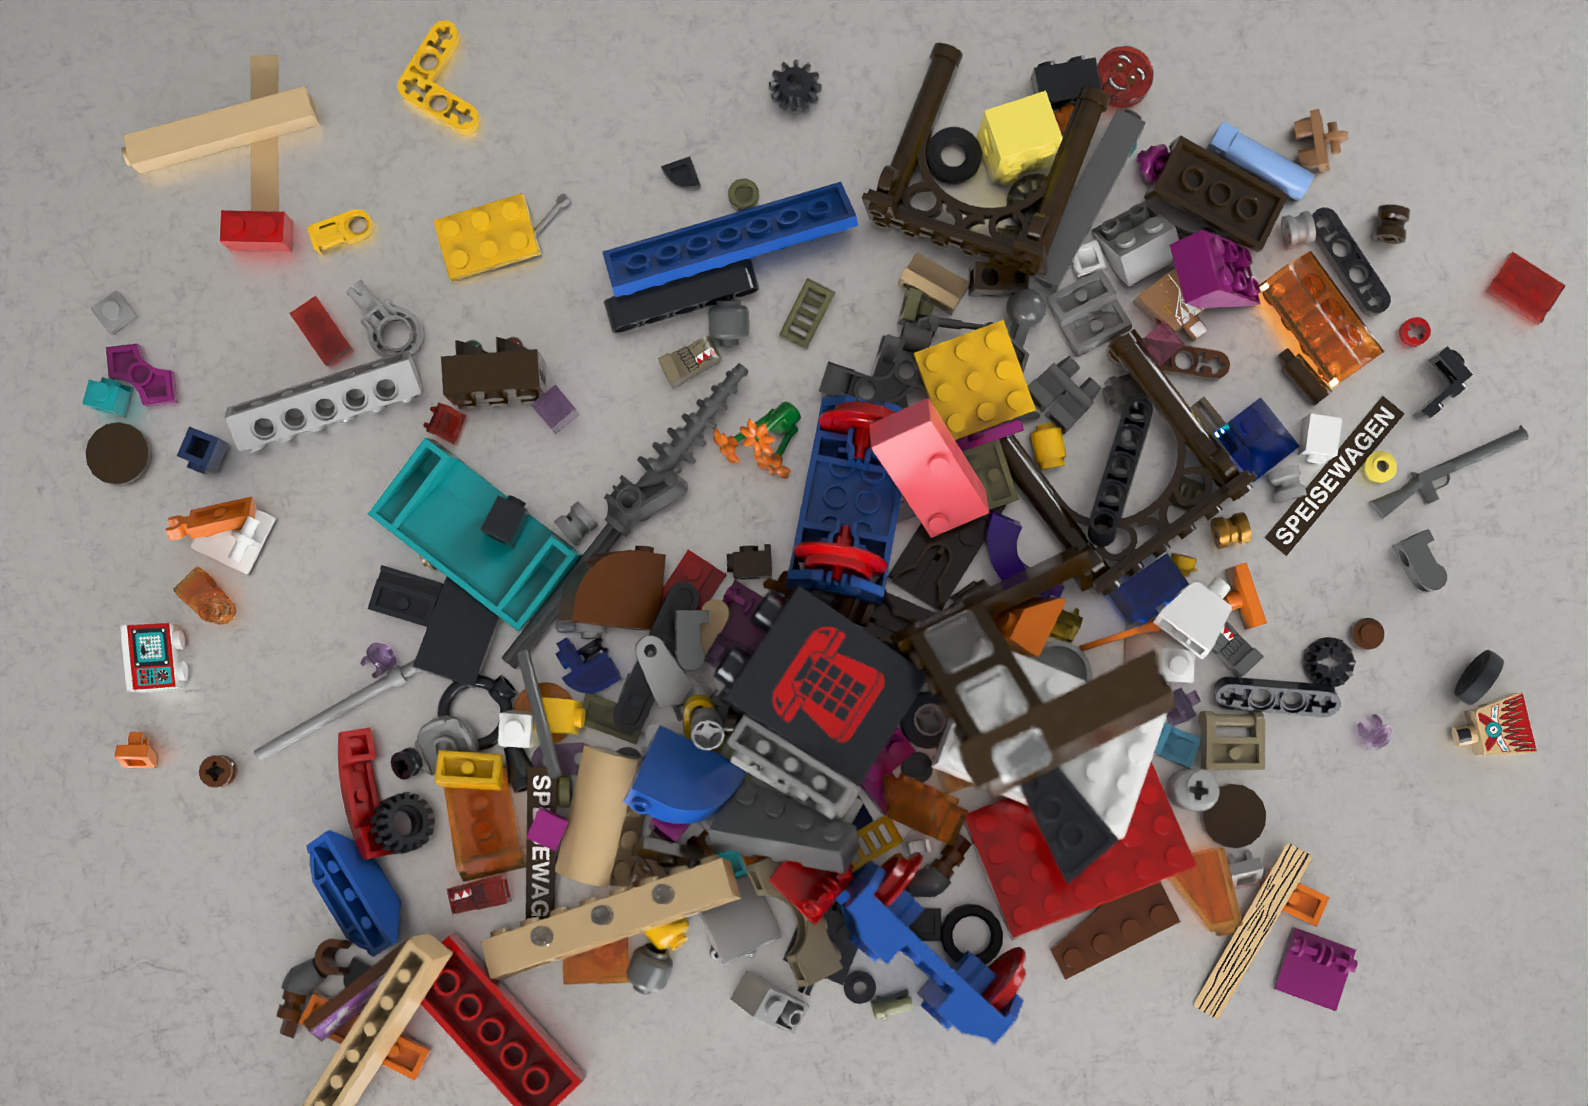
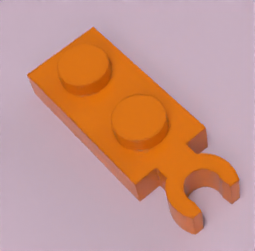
M251 496L190 510L189 516L176 515L168 518L167 521L170 527L166 528L165 531L169 539L173 541L179 540L187 534L193 539L202 536L210 537L217 533L234 529L241 530L247 516L255 519L256 504Z

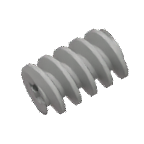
M1180 769L1174 772L1168 779L1166 786L1170 801L1175 806L1185 810H1207L1216 803L1219 796V784L1216 778L1209 772L1199 769ZM1190 786L1195 787V793H1189Z

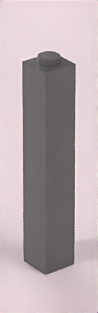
M1117 109L1069 198L1046 258L1048 268L1046 276L1038 273L1036 276L1029 275L1030 281L1054 293L1058 291L1075 256L1143 132L1146 122L1141 120V116L1136 112Z

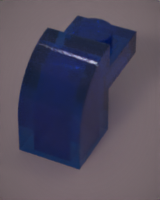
M566 637L556 643L560 650L555 653L564 669L570 667L572 672L563 676L562 680L573 690L585 694H599L624 681L623 676L608 652L605 651L584 664L582 657L578 655L577 649L570 638Z

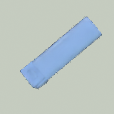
M1225 121L1218 127L1206 150L1282 191L1298 202L1315 176L1309 170L1239 132V129Z

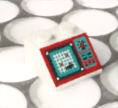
M160 623L120 626L126 691L150 693L185 688V680L188 679V667L186 662L182 660L181 649L185 647V636L183 631L179 630V625Z

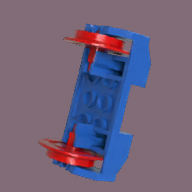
M848 395L822 398L787 574L786 588L792 589L800 586L806 591H825L851 596L866 603L882 605L902 493L871 448L869 424L904 408L892 403H884L882 407L879 406V401H875L874 404L872 402L865 403L863 398L860 399V402H856L855 397ZM799 562L804 563V570L800 569ZM872 576L879 577L875 583L870 582Z
M914 852L905 858L901 853H897L886 860L881 866L876 865L870 860L853 872L855 877L836 899L845 926L853 934L849 940L873 962L880 958L888 964L899 951L914 962L916 967L930 978L917 992L924 1000L920 1006L948 1031L953 1026L960 1033L986 1038L995 1045L1017 1020L1024 1001L1016 992L1022 985L1026 975V970L1022 967L1026 957L1025 950L1021 947L1012 948L999 956L988 967L967 950L951 968L908 928L924 910L904 890L919 869L923 859L922 854Z

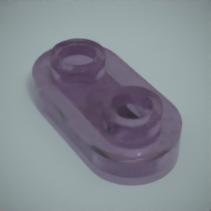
M581 742L554 744L562 773L561 776L578 774L579 764L576 763L575 756L579 752H583L584 745L590 746L589 744ZM541 746L532 755V767L546 768L543 762L544 757Z

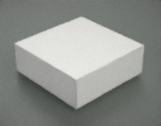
M1098 239L1082 243L1075 256L1072 266L1077 279L1091 275L1101 269L1103 271L1107 270L1108 267Z

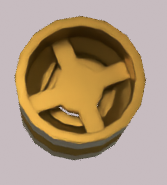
M1244 512L1235 513L1231 518L1227 519L1222 516L1211 519V533L1218 549L1229 547L1234 542L1238 544L1251 542V528Z

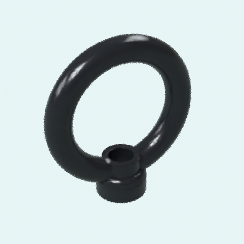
M479 675L475 687L488 691L490 696L499 704L500 713L513 710L511 699L518 693L511 682L503 675H500L495 680ZM456 682L451 683L440 698L437 716H450L451 705L455 697L460 692L472 687ZM499 722L489 735L477 738L479 751L487 750L498 744Z

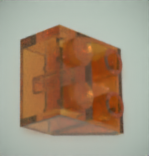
M885 773L883 785L887 817L936 840L954 846L969 812L958 806L960 799L902 773L899 774L898 779Z

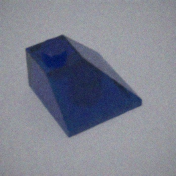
M1261 397L1214 432L1215 436L1243 471L1247 469L1250 474L1254 472L1257 478L1252 481L1253 483L1300 447Z

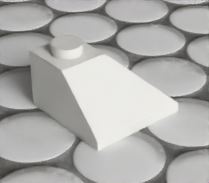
M1126 616L1125 631L1139 627L1154 618ZM1164 630L1139 633L1125 638L1124 663L1155 649L1159 661V672L1163 673L1168 683H1194L1195 654Z

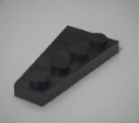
M1033 735L1027 737L1005 756L1015 779L1050 763ZM1059 767L1019 786L1066 884H1069L1119 841L1117 836Z

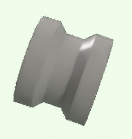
M1309 211L1301 212L1296 217L1286 215L1281 218V232L1284 242L1288 247L1295 246L1300 241L1309 243L1315 240V223Z

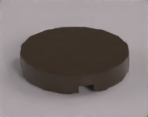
M121 422L106 424L96 430L89 439L85 452L87 465L92 474L102 482L116 486L128 485L137 481V478L149 468L152 458L151 445L147 437L136 427Z
M1226 784L1219 786V796L1216 803L1211 808L1201 811L1200 820L1205 833L1214 842L1223 847L1241 848L1252 844L1260 837L1266 824V810L1263 801L1255 791L1244 785Z

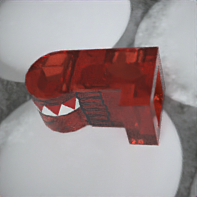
M506 873L446 889L452 914L503 905L512 901Z

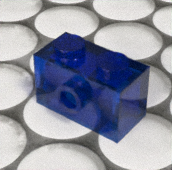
M1166 553L1112 591L1109 596L1130 625L1139 619L1144 624L1159 614L1156 609L1164 602L1168 605L1189 583Z

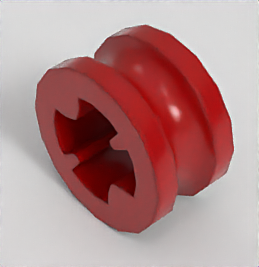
M1413 317L1406 320L1399 329L1401 341L1412 347L1425 343L1431 335L1429 323L1421 317ZM1410 324L1414 328L1418 326L1421 328L1422 332L1418 334L1421 336L1419 340L1416 336L1409 337Z

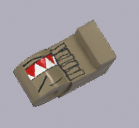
M711 336L703 337L689 346H684L671 354L667 353L658 358L659 364L672 389L713 367L722 360Z

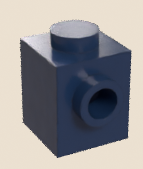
M189 427L177 456L188 461L187 468L202 474H205L207 469L217 473L229 443Z

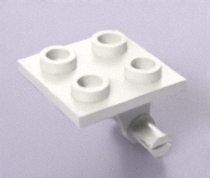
M218 491L211 505L236 499ZM256 509L255 519L247 516L241 530L234 529L220 532L210 537L194 538L190 548L249 575L276 518Z

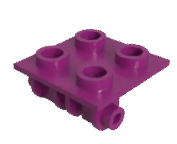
M734 580L723 596L722 601L728 604L731 609V617L718 644L727 650L734 644H737L748 651L761 632V629L749 620L764 597L737 580Z
M1294 927L1274 989L1337 1011L1349 972L1354 973L1358 965V961L1354 959L1356 949Z

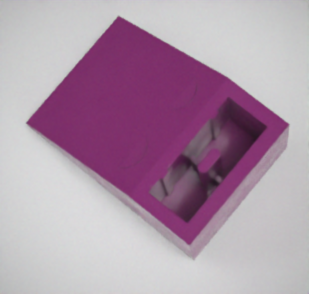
M1205 230L1170 244L1185 304L1197 308L1257 306L1261 304L1258 296L1260 285L1252 274L1250 267L1252 257L1245 246Z

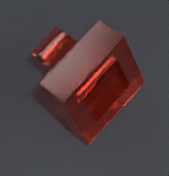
M438 402L437 406L430 408V411L433 412L430 423L424 422L423 426L427 429L426 432L445 442L455 444L466 415Z

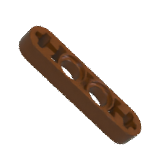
M1118 336L1109 343L1106 355L1112 364L1123 367L1109 349L1110 346L1123 337ZM1143 338L1140 341L1145 349L1155 348L1160 352L1161 359L1157 364L1164 374L1217 381L1223 378L1230 368L1228 357L1223 352ZM1179 353L1188 354L1192 360L1191 367L1188 369L1179 368L1175 363L1176 355ZM1198 355L1202 356L1201 363H1210L1213 359H1217V364L1222 366V369H1219L1214 374L1211 367L1202 365L1199 368V372L1196 371L1199 363Z

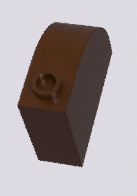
M635 546V550L605 552L586 560L573 572L564 587L560 600L558 621L650 631L661 607L666 555L654 553V547Z

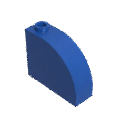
M660 725L648 744L623 803L629 805L640 814H648L669 823L690 824L700 822L712 817L722 809L725 802L732 797L741 785L746 771L731 763L730 759L712 750H702L693 741Z

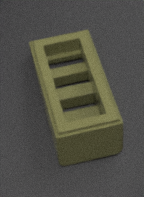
M807 278L779 335L807 349L836 292ZM809 290L825 297L823 303L808 296ZM803 301L819 308L818 313L815 314L802 307ZM799 312L814 320L812 325L795 318L797 313ZM791 324L808 331L806 337L789 329Z

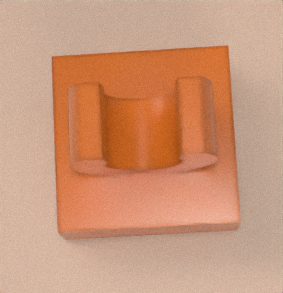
M130 732L128 745H116L114 757L124 768H156L158 756L149 746V739L143 738V732Z

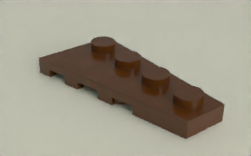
M1160 882L1097 907L1083 922L1076 925L1054 944L1050 951L1066 980L1181 921Z

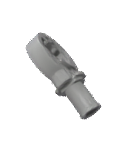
M362 280L354 283L353 285L362 295L352 287L346 291V294L355 301L364 314L377 327L375 329L365 318L361 320V324L368 330V340L372 349L383 358L390 356L379 348L381 344L385 349H390L382 338L384 327L393 320H402L412 330L414 328L408 321V319H412L417 329L416 342L413 343L415 333H410L408 342L401 348H392V352H403L412 346L409 351L411 356H414L421 348L424 339V331L420 320L412 312L397 307L390 298H387L383 302L394 313L392 315ZM380 313L384 316V319L381 321L377 317ZM400 313H403V314H405L406 316L403 318V317L399 316V314H400Z

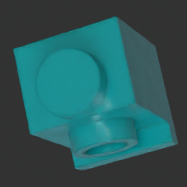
M104 377L101 378L100 382L89 380L82 404L95 411L125 418L134 388Z

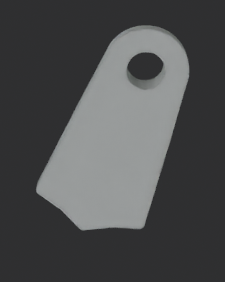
M651 635L642 637L636 644L635 655L657 706L662 708L669 705H680L694 686L659 638ZM652 644L654 646V653L646 656L644 649L647 645Z

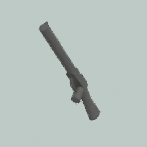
M1520 425L1519 429L1421 473L1410 472L1413 479L1401 489L1369 501V504L1384 519L1420 489L1427 504L1440 499L1436 490L1449 483L1450 473L1529 438L1528 433ZM1447 476V481L1444 485L1434 488L1432 481Z

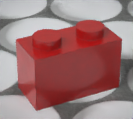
M221 210L220 242L230 251L292 252L294 221L285 212Z

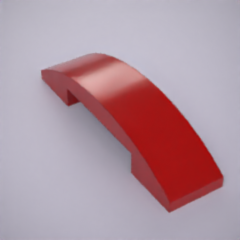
M370 727L338 733V770L342 799L352 836L363 860L393 855L391 854V849L384 851L381 848L384 844L383 842L379 844L375 842L374 839L379 835L377 832L371 834L370 828L376 826V823H370V818L377 815L373 813V810L380 805L371 763L372 760L377 758Z

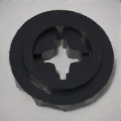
M1324 637L1314 641L1307 648L1303 663L1305 672L1312 682L1330 685L1334 688L1344 685L1353 676L1356 661L1354 660L1352 649L1343 640ZM1328 653L1332 654L1333 659L1342 661V664L1333 666L1332 672L1329 671L1328 666L1317 663V661L1327 659Z

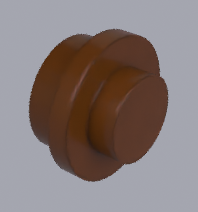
M1363 618L1354 624L1351 636L1359 648L1370 650L1377 648L1383 642L1384 629L1377 620Z

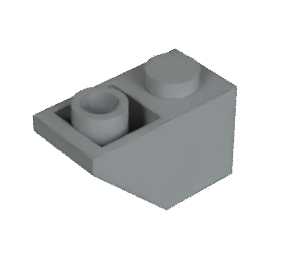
M748 971L745 972L730 1000L754 1018L791 1034L795 1033L810 1007L802 1000L770 981Z

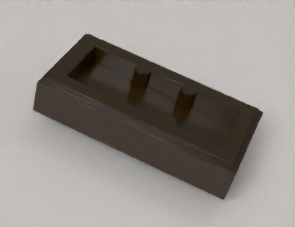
M644 836L633 844L631 856L657 861V865L666 868H674L676 865H688L689 868H694L704 858L705 850Z

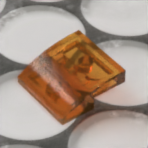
M628 937L562 959L563 985L629 983L626 976L629 966Z

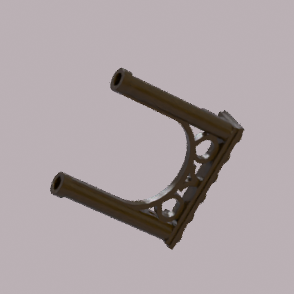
M935 43L930 54V65L890 166L886 165L882 170L877 191L869 189L868 193H863L862 201L869 219L872 220L871 222L875 226L883 229H889L891 226L900 229L902 234L911 238L922 236L930 239L931 243L939 247L954 246L960 248L959 251L971 257H977L979 254L988 257L990 262L999 266L1010 264L1019 267V270L1027 275L1036 276L1038 273L1046 276L1048 271L1046 258L1101 114L1107 110L1111 97L1099 88L1092 86L1081 87L1049 174L1042 186L1034 194L1019 203L1005 207L985 208L969 205L947 194L935 182L927 166V146L963 57V53L956 47L946 43ZM919 163L924 181L909 186L916 166ZM931 191L937 199L935 206L928 211L916 209L910 204L913 196L922 192ZM1040 203L1029 226L1028 220L1023 213ZM901 204H904L905 210L900 208ZM943 204L947 206V213L955 219V225L935 219L943 211ZM1011 217L1017 220L1023 227L1020 235L1014 238L1001 236L995 231L1000 221ZM985 219L989 220L988 229L990 236L969 230L978 224L985 225Z
M1135 329L1121 337L1109 349L1169 426L1175 439L1177 456L1173 475L1163 493L1144 510L1121 519L1119 529L1125 530L1130 537V543L1126 549H1123L1118 554H1112L1105 547L1097 546L1095 548L1077 524L1088 527L1090 518L1075 512L1062 500L1014 434L999 439L1013 481L1064 549L1067 550L1073 546H1078L1079 552L1088 550L1093 580V589L1090 591L1093 595H1097L1100 592L1103 596L1110 594L1122 585L1119 578L1125 575V573L1129 577L1136 574L1145 567L1142 562L1151 554L1155 558L1162 555L1171 548L1168 544L1171 539L1177 535L1181 540L1197 529L1194 525L1197 520L1203 516L1207 521L1223 510L1220 506L1223 501L1231 498L1234 502L1254 488L1250 482L1257 478L1254 472L1250 474L1247 469L1241 473L1238 471L1231 458L1221 449L1140 342L1142 338ZM1186 445L1204 469L1200 467L1185 468ZM1196 474L1203 478L1205 482L1203 492L1193 499L1184 498L1179 492L1182 476ZM1213 480L1219 489L1211 494ZM1173 493L1174 500L1179 504L1193 506V508L1170 524L1167 519V511L1173 502L1168 499ZM1157 509H1159L1158 519L1154 517H1148ZM1136 523L1138 528L1150 525L1155 527L1159 533L1135 549L1137 534L1134 528L1129 525ZM1097 524L1095 526L1096 528L1101 529V531H1107L1111 529L1106 524ZM1104 559L1118 561V563L1110 568Z

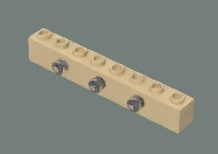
M719 855L709 856L700 860V866L689 869L688 865L670 870V876L659 879L658 876H652L639 881V887L630 890L628 886L609 891L610 897L601 900L597 896L584 899L579 902L580 907L569 910L568 907L552 910L549 912V918L539 920V917H533L520 922V928L511 931L509 927L490 932V938L481 941L490 979L503 980L741 899L731 861L724 858L719 859Z

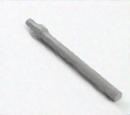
M415 660L402 667L397 665L387 671V675L255 749L254 754L256 758L262 761L393 686L397 688L408 682L407 678L420 671L413 668Z

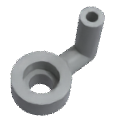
M558 616L556 618L555 627L560 633H581V639H597L600 637V633H607V627L563 622L558 621Z

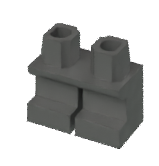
M1070 356L1060 361L1057 365L1055 363L1050 365L1046 371L1028 385L1033 403L1041 412L1045 411L1063 394L1046 412L1045 416L1051 422H1054L1057 428L1061 427L1064 435L1094 404L1093 400L1101 390V387L1090 377L1080 387L1070 379L1080 369V366Z

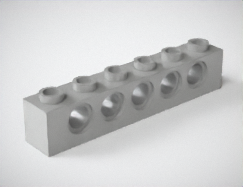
M406 350L227 407L224 419L238 451L241 452L248 449L250 452H254L264 448L269 442L275 440L286 442L295 438L297 433L307 430L317 432L326 428L329 423L338 420L341 423L355 419L358 416L357 414L370 411V413L380 412L391 403L398 401L400 403L411 402L418 395L422 394V382L410 351ZM388 379L395 385L390 389H383L378 385V382ZM352 389H359L364 393V396L355 399L350 397L347 392ZM329 399L334 405L330 408H323L317 401ZM296 408L302 411L304 415L294 418L287 411ZM260 418L269 419L273 423V425L270 427H262L257 423V420Z

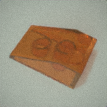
M503 766L502 791L444 787L455 865L463 882L526 867L511 787L508 786L506 766Z

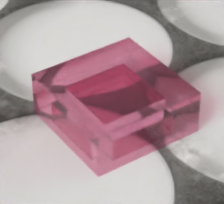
M1164 321L1140 341L1159 367L1185 344Z

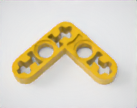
M441 20L431 27L397 83L398 91L402 98L414 107L461 134H471L480 125V117L476 108L435 84L460 43V35L456 26L450 21ZM449 30L452 37L451 40L444 39L441 43L439 34H446ZM440 43H441L440 48H441L443 54H441V53L436 49V48H438V46H439ZM426 55H433L437 58V64L432 69H424L421 67L422 58ZM417 82L419 89L425 93L424 99L416 91H411L408 94L407 84L414 85ZM437 96H443L447 99L446 107L440 111L431 108V101ZM455 104H457L455 106L456 111L461 115L466 116L468 112L470 113L471 123L464 122L461 125L459 117L452 113Z

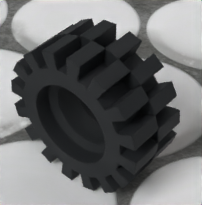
M403 792L379 802L380 805L374 808L373 813L377 815L370 818V823H376V826L370 828L371 834L378 833L379 836L374 840L377 844L384 843L381 847L384 851L391 849V854H404L421 848L422 845L430 840L427 836L433 835L434 829L429 828V826L435 824V818H428V814L433 813L431 808H424L428 803L425 799L417 801L419 795L415 793L409 795V792ZM398 811L406 813L411 821V831L408 835H401L394 826V815Z

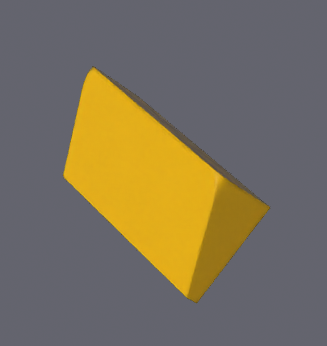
M438 750L434 782L440 787L502 791L503 755Z

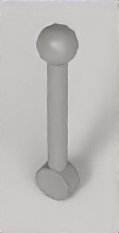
M561 194L557 198V204L534 229L536 236L561 207L564 208L569 204L570 199L566 194Z

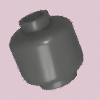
M741 300L716 301V306L709 309V335L714 339H720L721 346L739 345V339L748 337L750 333L749 309L741 305Z
M646 943L644 946L634 950L626 971L627 979L633 984L634 990L648 995L651 992L661 991L665 988L673 968V960L669 956V951L667 949L657 950L652 943Z

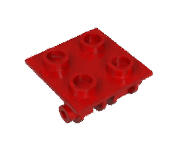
M786 860L785 863L783 862L779 865L768 881L813 925H816L855 877L852 873L854 866L850 863L845 873L805 867L802 866L801 862Z

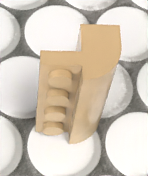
M584 745L567 819H570L563 834L555 867L556 873L574 881L608 888L609 885L629 886L635 856H631L632 847L640 839L645 814L634 811L629 805L623 803V800L642 760L641 757L623 755L610 749Z

